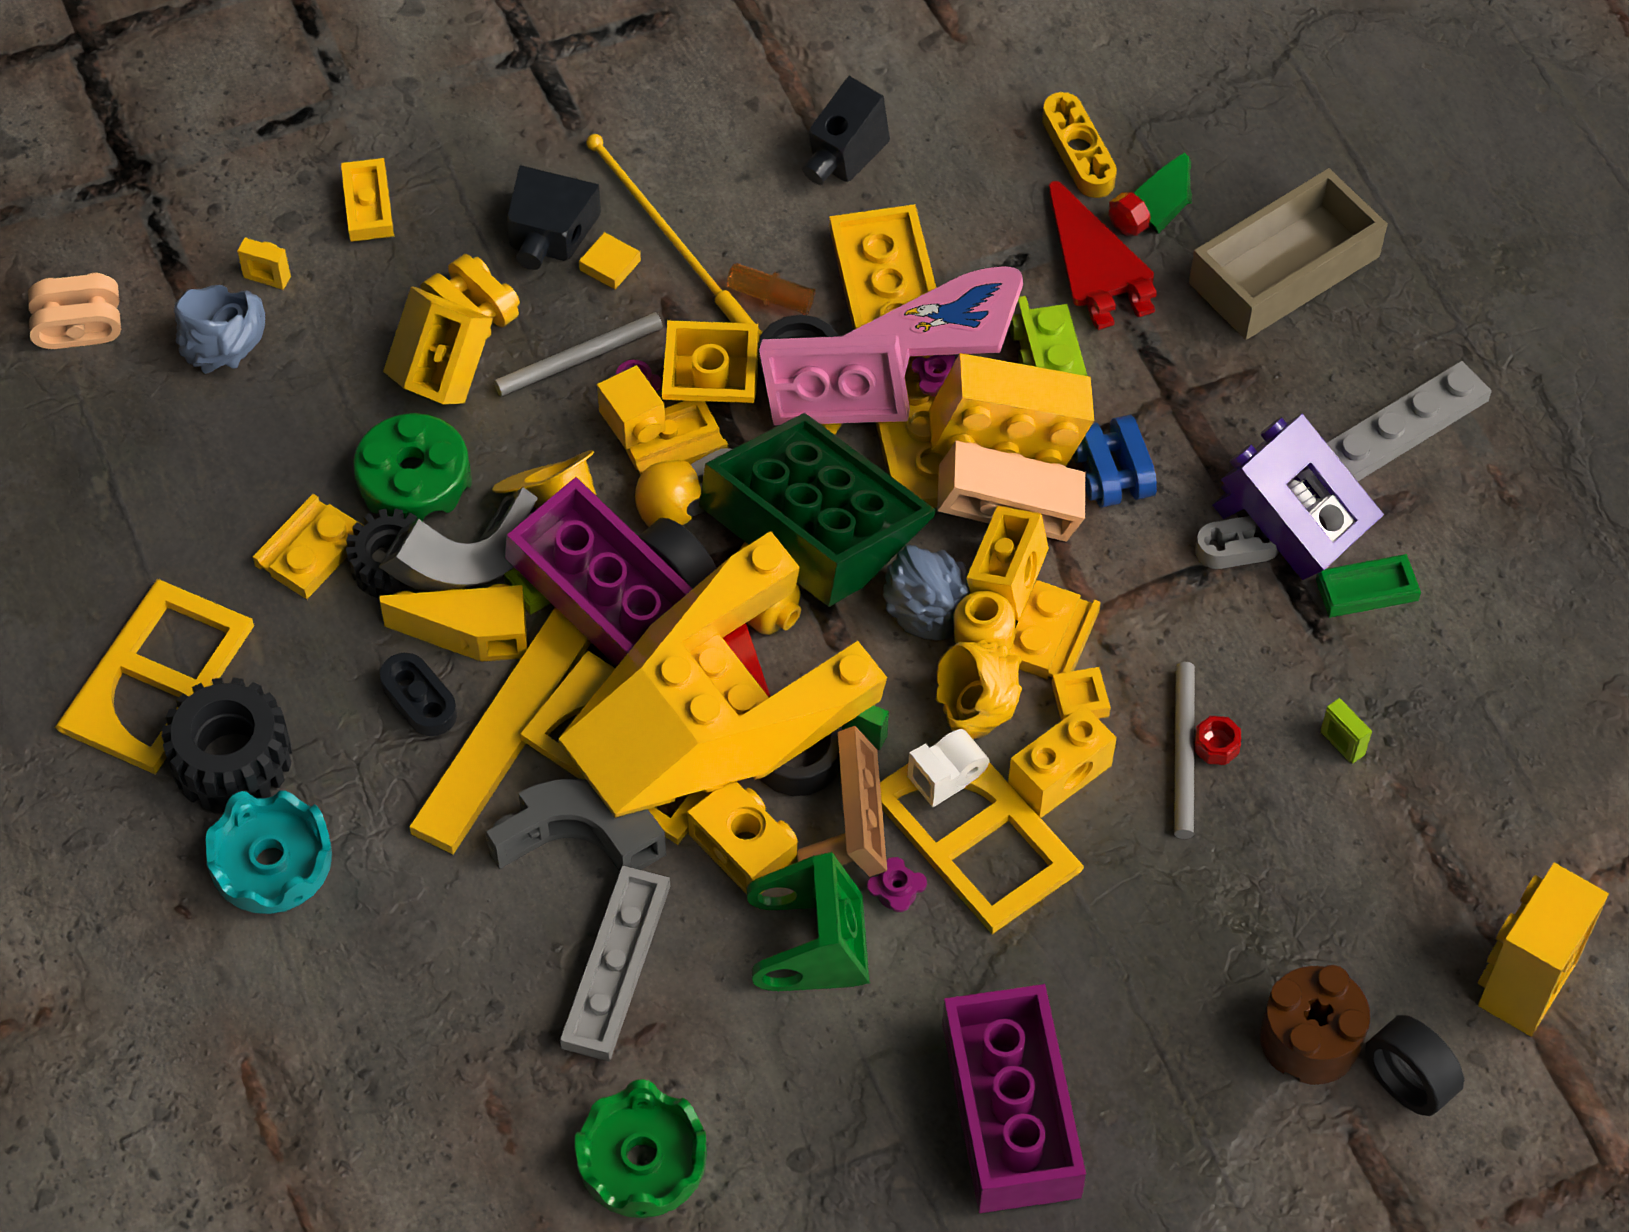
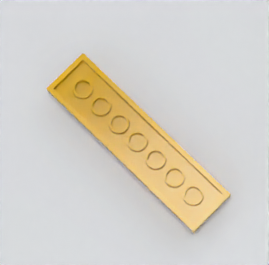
M915 204L829 216V229L853 330L937 288ZM933 355L910 356L905 373L910 407L908 421L875 423L887 474L930 506L937 508L939 464L945 455L933 453L931 450L929 408L935 397L920 391L919 376L912 371V362L915 358H929Z

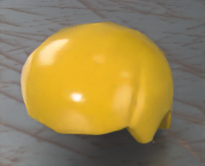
M681 460L658 462L643 471L636 486L635 503L641 518L648 527L659 518H669L682 526L692 520V516L687 514V507L701 496V488L696 471L689 462Z

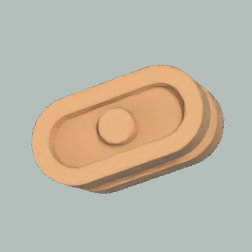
M90 273L64 278H46L33 284L28 290V306L32 314L29 319L31 341L41 348L61 349L103 344L115 340L121 333L120 312L117 309L119 305L117 282L104 274Z

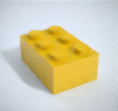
M960 353L929 408L931 450L933 453L946 455L955 441L970 442L992 450L1017 453L1025 458L1067 466L1095 421L1091 377Z
M1556 863L1552 864L1544 879L1535 874L1520 899L1522 903L1517 912L1509 914L1496 937L1498 941L1487 959L1488 965L1478 981V985L1485 988L1478 1006L1532 1037L1579 961L1609 893Z

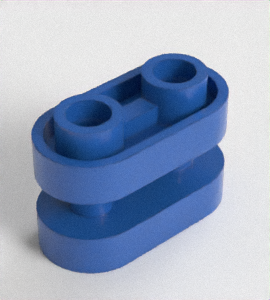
M1131 414L1112 418L1110 433L1103 434L1099 424L1093 422L1072 456L1076 464L1082 463L1085 471V491L1090 501L1096 500L1098 506L1103 508L1120 504L1122 489L1129 488L1135 500L1155 496L1157 480L1154 466L1135 418ZM1111 451H1115L1121 471H1117L1110 453Z

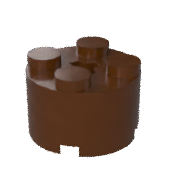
M1306 966L1287 973L1273 985L1262 1020L1260 1041L1266 1058L1276 1070L1282 1074L1287 1072L1300 1078L1299 1082L1320 1085L1338 1080L1348 1073L1362 1049L1370 1024L1368 1001L1361 988L1349 977L1346 970L1340 966Z

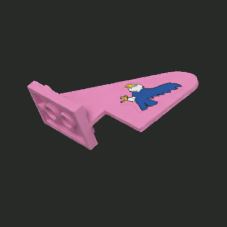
M992 267L961 275L841 337L762 339L759 352L773 424L781 425L803 413L809 415L819 424L908 421L910 407L905 373L909 357L955 355L960 353H1000L1023 287L1022 273L1012 267Z

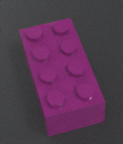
M577 477L573 478L507 534L505 559L616 667L650 625L692 590L672 568Z
M1041 984L944 998L942 1027L979 1214L1082 1198L1086 1171L1046 985Z

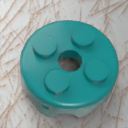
M280 790L274 796L262 799L255 798L244 791L235 793L228 800L221 818L206 833V864L215 888L225 900L237 908L252 913L273 914L300 906L319 890L330 871L332 848L323 814L315 804L309 806L285 790ZM277 848L283 852L282 858L275 864L263 865L257 861L258 855L265 849Z

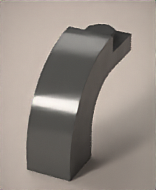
M524 487L504 497L477 543H458L447 539L418 519L400 530L379 568L400 582L424 592H437L449 589H475L513 568L505 559L507 534L531 515L530 511L538 497Z
M586 779L553 780L519 792L521 812L516 815L509 814L500 818L490 830L486 831L489 854L499 869L547 842L562 838H576L593 843L608 855L619 872L622 865L642 870L666 856L665 832L648 809L615 818Z

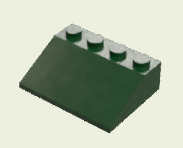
M806 413L705 463L699 507L748 545L771 531L800 567L797 583L828 607L862 589L934 517L936 510Z

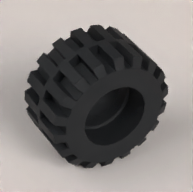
M234 677L231 683H224L223 678L212 679L213 685L204 687L202 683L193 686L194 693L190 696L183 693L176 700L178 709H169L165 716L168 725L162 726L163 748L179 790L183 789L185 797L191 802L199 799L203 808L212 810L215 804L220 805L222 812L225 811L226 804L231 796L241 791L248 792L253 797H259L260 799L272 796L270 787L280 788L285 781L283 772H289L292 763L290 758L292 747L282 709L278 707L275 697L270 692L264 694L262 686L254 682L246 687L243 679ZM241 734L251 738L243 748L231 754L212 755L204 752L210 743L225 735Z

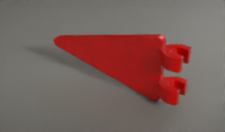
M1052 181L1049 184V194L1073 303L1076 306L1087 304L1091 320L1097 330L1114 325L1115 320L1109 312L1116 309L1112 296L1128 292L1131 306L1138 318L1155 313V307L1150 300L1155 298L1157 294L1153 285L1154 272L1061 182Z

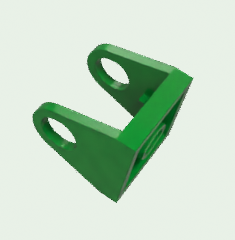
M833 852L811 856L759 877L749 883L747 886V900L756 908L763 910L817 908L819 938L757 962L752 967V981L755 986L769 991L847 988L870 983L863 894ZM771 888H788L794 891L791 894L780 897H768L760 894L762 891ZM780 969H790L799 972L796 975L783 978L765 975Z

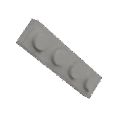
M1460 361L1327 442V444L1358 482L1488 402L1492 390L1463 361Z
M622 865L560 1039L561 1049L610 1062L670 889L669 877Z

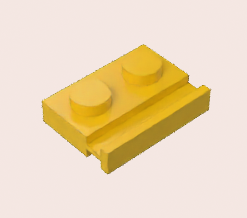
M685 400L665 408V431L659 433L656 438L649 442L638 443L625 450L635 469L642 475L645 469L658 462L681 460L689 462L691 465L712 452L728 448V443L726 439L722 438L720 428L705 401Z
M312 494L253 556L255 567L260 570L263 568L270 572L272 578L303 598L308 599L347 558L346 547L348 546L346 540L348 534L354 535L352 527L358 521L331 504L325 505L319 501L318 496Z
M1036 580L1020 620L1016 625L1015 639L1009 650L1010 655L1017 654L1021 657L1022 662L1019 665V670L1048 679V676L1052 677L1053 674L1074 671L1098 616L1101 602L1094 600L1092 603L1080 599V594Z

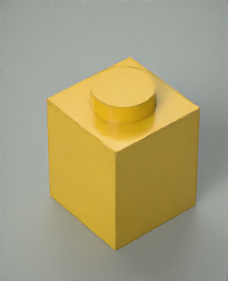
M637 365L597 384L599 412L625 449L638 443L649 442L656 438L659 433L666 430L664 402Z

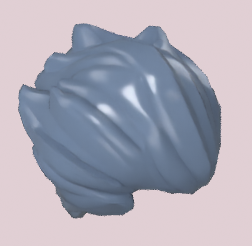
M211 285L202 289H188L174 305L173 309L177 323L176 342L179 344V353L185 357L189 364H193L194 367H201L204 374L210 373L224 365L232 369L237 368L240 360L244 359L262 338L265 328V311L262 300L248 290L229 293L227 287L223 285Z
M906 545L887 567L885 575L887 583L883 585L886 611L896 618L897 623L907 633L923 639L938 641L948 639L954 633L953 614L957 604L968 595L969 587L966 578L968 569L963 562H955L954 558L945 550L931 553L928 549H920L916 545Z

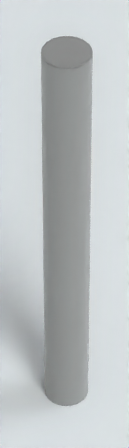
M654 312L494 380L495 388L501 397L658 331L663 328L661 319Z
M1180 662L1176 665L1174 835L1180 839H1188L1194 836L1195 666L1190 662Z

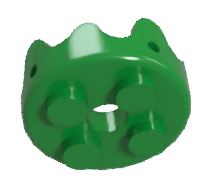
M400 414L381 421L362 437L355 451L353 466L356 485L366 506L375 514L379 513L378 510L387 509V515L393 516L394 510L399 509L403 510L404 519L407 518L409 513L417 516V520L420 519L423 522L424 518L431 512L438 510L446 513L452 512L457 506L465 488H471L472 485L468 449L463 437L446 421L428 414ZM409 457H417L423 460V463L415 469H404L399 466L404 459Z
M639 1079L632 1081L623 1091L598 1099L592 1105L582 1130L575 1135L578 1169L585 1188L599 1204L609 1211L625 1217H656L676 1209L687 1201L698 1188L705 1173L707 1161L706 1131L694 1108L685 1098L677 1099L662 1093L649 1080ZM637 1145L651 1146L657 1153L655 1159L650 1164L644 1166L633 1164L629 1161L627 1155Z

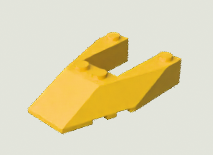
M771 531L733 554L651 624L559 737V744L615 818L675 802L677 797L704 791L708 793L723 789L725 784L751 777L755 780L763 778L881 701L887 676L859 641L848 646L770 698L724 641V636L795 592L800 567Z

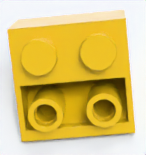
M411 287L383 372L404 389L438 403H465L493 318L419 288Z

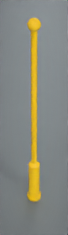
M598 134L588 136L586 140L587 147L592 151H597L716 296L715 303L731 323H755L729 291H722L604 148L602 137ZM758 327V342H759V339H760V335L763 333V331H761V330L759 329V327Z

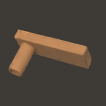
M856 726L838 732L845 833L798 849L797 857L799 862L814 855L833 852L841 865L855 862L871 877L887 871L878 753L873 744Z

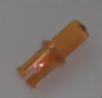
M739 263L732 265L727 276V286L730 289L762 299L765 306L773 303L802 313V315L809 314L816 295L815 288H808L782 279L779 272L775 271L771 275Z

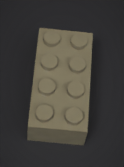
M1328 168L1195 249L1189 284L1247 340L1379 258L1388 224Z

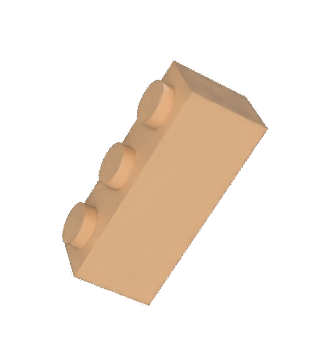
M955 441L939 464L937 511L989 524L997 506L1041 513L1046 537L1067 542L1085 519V472L1067 468L1062 464H1050L1025 458L1017 453H1005L984 448L976 443Z

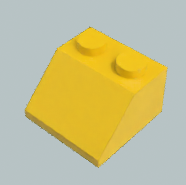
M667 320L662 400L754 403L758 374V324Z

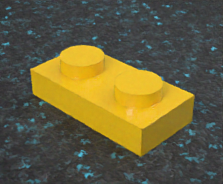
M384 158L341 163L350 241L394 236Z

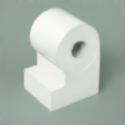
M959 729L947 734L930 748L925 743L909 752L907 777L929 804L935 807L977 779L986 770L990 761L966 730Z

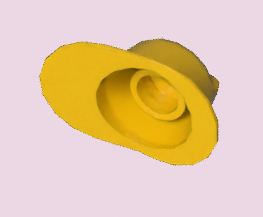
M589 450L563 462L515 474L494 485L492 491L495 493H507L524 487L538 497L534 504L536 509H538L573 478L577 477L596 495L586 461L593 455L594 451Z

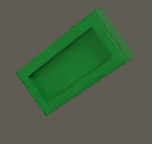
M1407 554L1328 568L1317 573L1315 579L1329 618L1419 601L1421 590Z

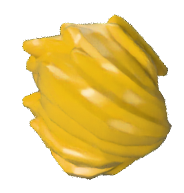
M984 640L978 643L957 642L940 658L937 670L938 689L936 700L938 703L944 704L943 711L947 714L946 718L952 731L963 729L966 730L972 739L982 738L997 726L1012 718L1022 691L1018 681V670L1022 659L1017 654L1010 655L1009 648L1006 645L998 646L995 642L987 643Z

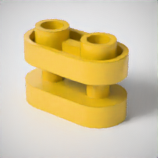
M463 254L448 265V271L451 276L450 280L442 274L436 273L421 283L420 286L421 290L493 318L492 322L499 327L506 326L519 316L517 306L520 305V301L516 292L507 283H499L479 257L472 258L468 254ZM489 329L487 338L491 336V329Z

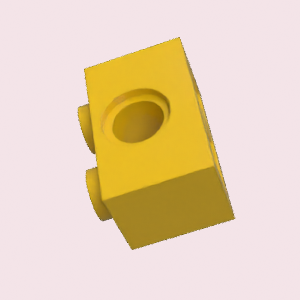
M997 506L966 577L970 594L976 591H992L1005 597L1013 607L1015 620L1017 621L1020 620L1049 549L1041 513Z
M1083 705L1011 757L1008 783L1036 814L1042 818L1112 766L1117 737Z
M737 781L725 784L723 789L715 790L687 811L689 835L746 894L747 886L753 880L797 862L798 839L794 831L784 821L779 820L776 822L766 812L765 804L760 796L749 787L744 789ZM742 832H751L757 835L747 840L736 837V835Z

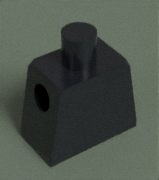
M851 76L845 79L810 127L809 138L813 156L802 167L803 173L809 180L817 185H822L833 174L845 182L851 181L888 144L890 135L883 95Z
M520 165L508 213L507 225L510 245L514 249L519 250L516 259L521 266L530 270H537L541 267L545 256L562 261L572 257L600 216L599 184Z

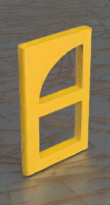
M157 579L55 728L66 736L156 775L167 758L163 748L162 731L150 747L136 739L124 728L117 718L114 708V694L120 677L124 673L174 696L180 697L183 693L190 696L194 693L193 686L202 683L204 687L213 685L212 679L221 677L253 629L254 623L252 618ZM167 608L227 633L197 679L136 654Z
M587 651L520 733V740L578 779H586L562 746L548 735L564 721L578 715L615 668L590 651ZM704 791L689 794L671 818L655 807L649 808L648 811L664 830L665 837L678 845L688 833L687 811L712 792L705 793Z
M990 762L986 770L977 779L965 786L964 789L983 796L992 805L938 842L933 840L898 800V798L918 790L907 777L908 764L880 782L882 810L991 934L1000 930L1063 884L1080 874L1084 869V865ZM1007 822H1010L1049 866L997 903L991 905L952 860Z

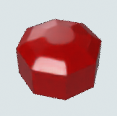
M1120 193L1109 202L1108 215L1114 227L1124 235L1137 236L1149 227L1150 213L1144 201L1134 193Z
M1209 716L1197 725L1194 752L1207 764L1226 765L1239 755L1241 728L1229 717Z

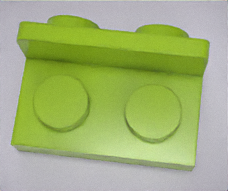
M1020 296L1015 308V314H1013L1009 325L1012 340H1019L1022 350L1018 351L1019 364L1087 376L1068 305L1062 304L1030 309L1026 296Z

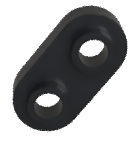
M398 653L384 662L380 670L383 691L409 724L418 733L426 736H438L449 731L457 719L455 699L426 662L418 655L412 653ZM408 679L413 681V683H411L408 686L399 685V683L403 680ZM431 712L440 713V716L435 718L426 717Z

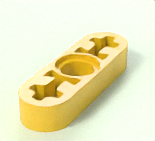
M1066 92L1050 95L1044 102L1042 122L1077 188L1082 194L1091 198H1102L1109 195L1115 187L1117 167L1081 101L1075 95ZM1065 115H1069V125L1067 127ZM1074 139H1082L1091 146L1086 150L1079 151L1072 149L1068 143ZM1092 162V169L1096 175H1089L1090 164Z

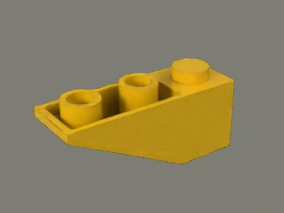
M495 584L488 588L449 589L423 593L401 591L394 595L380 596V606L385 627L480 662L521 659L528 649L526 610L522 585Z

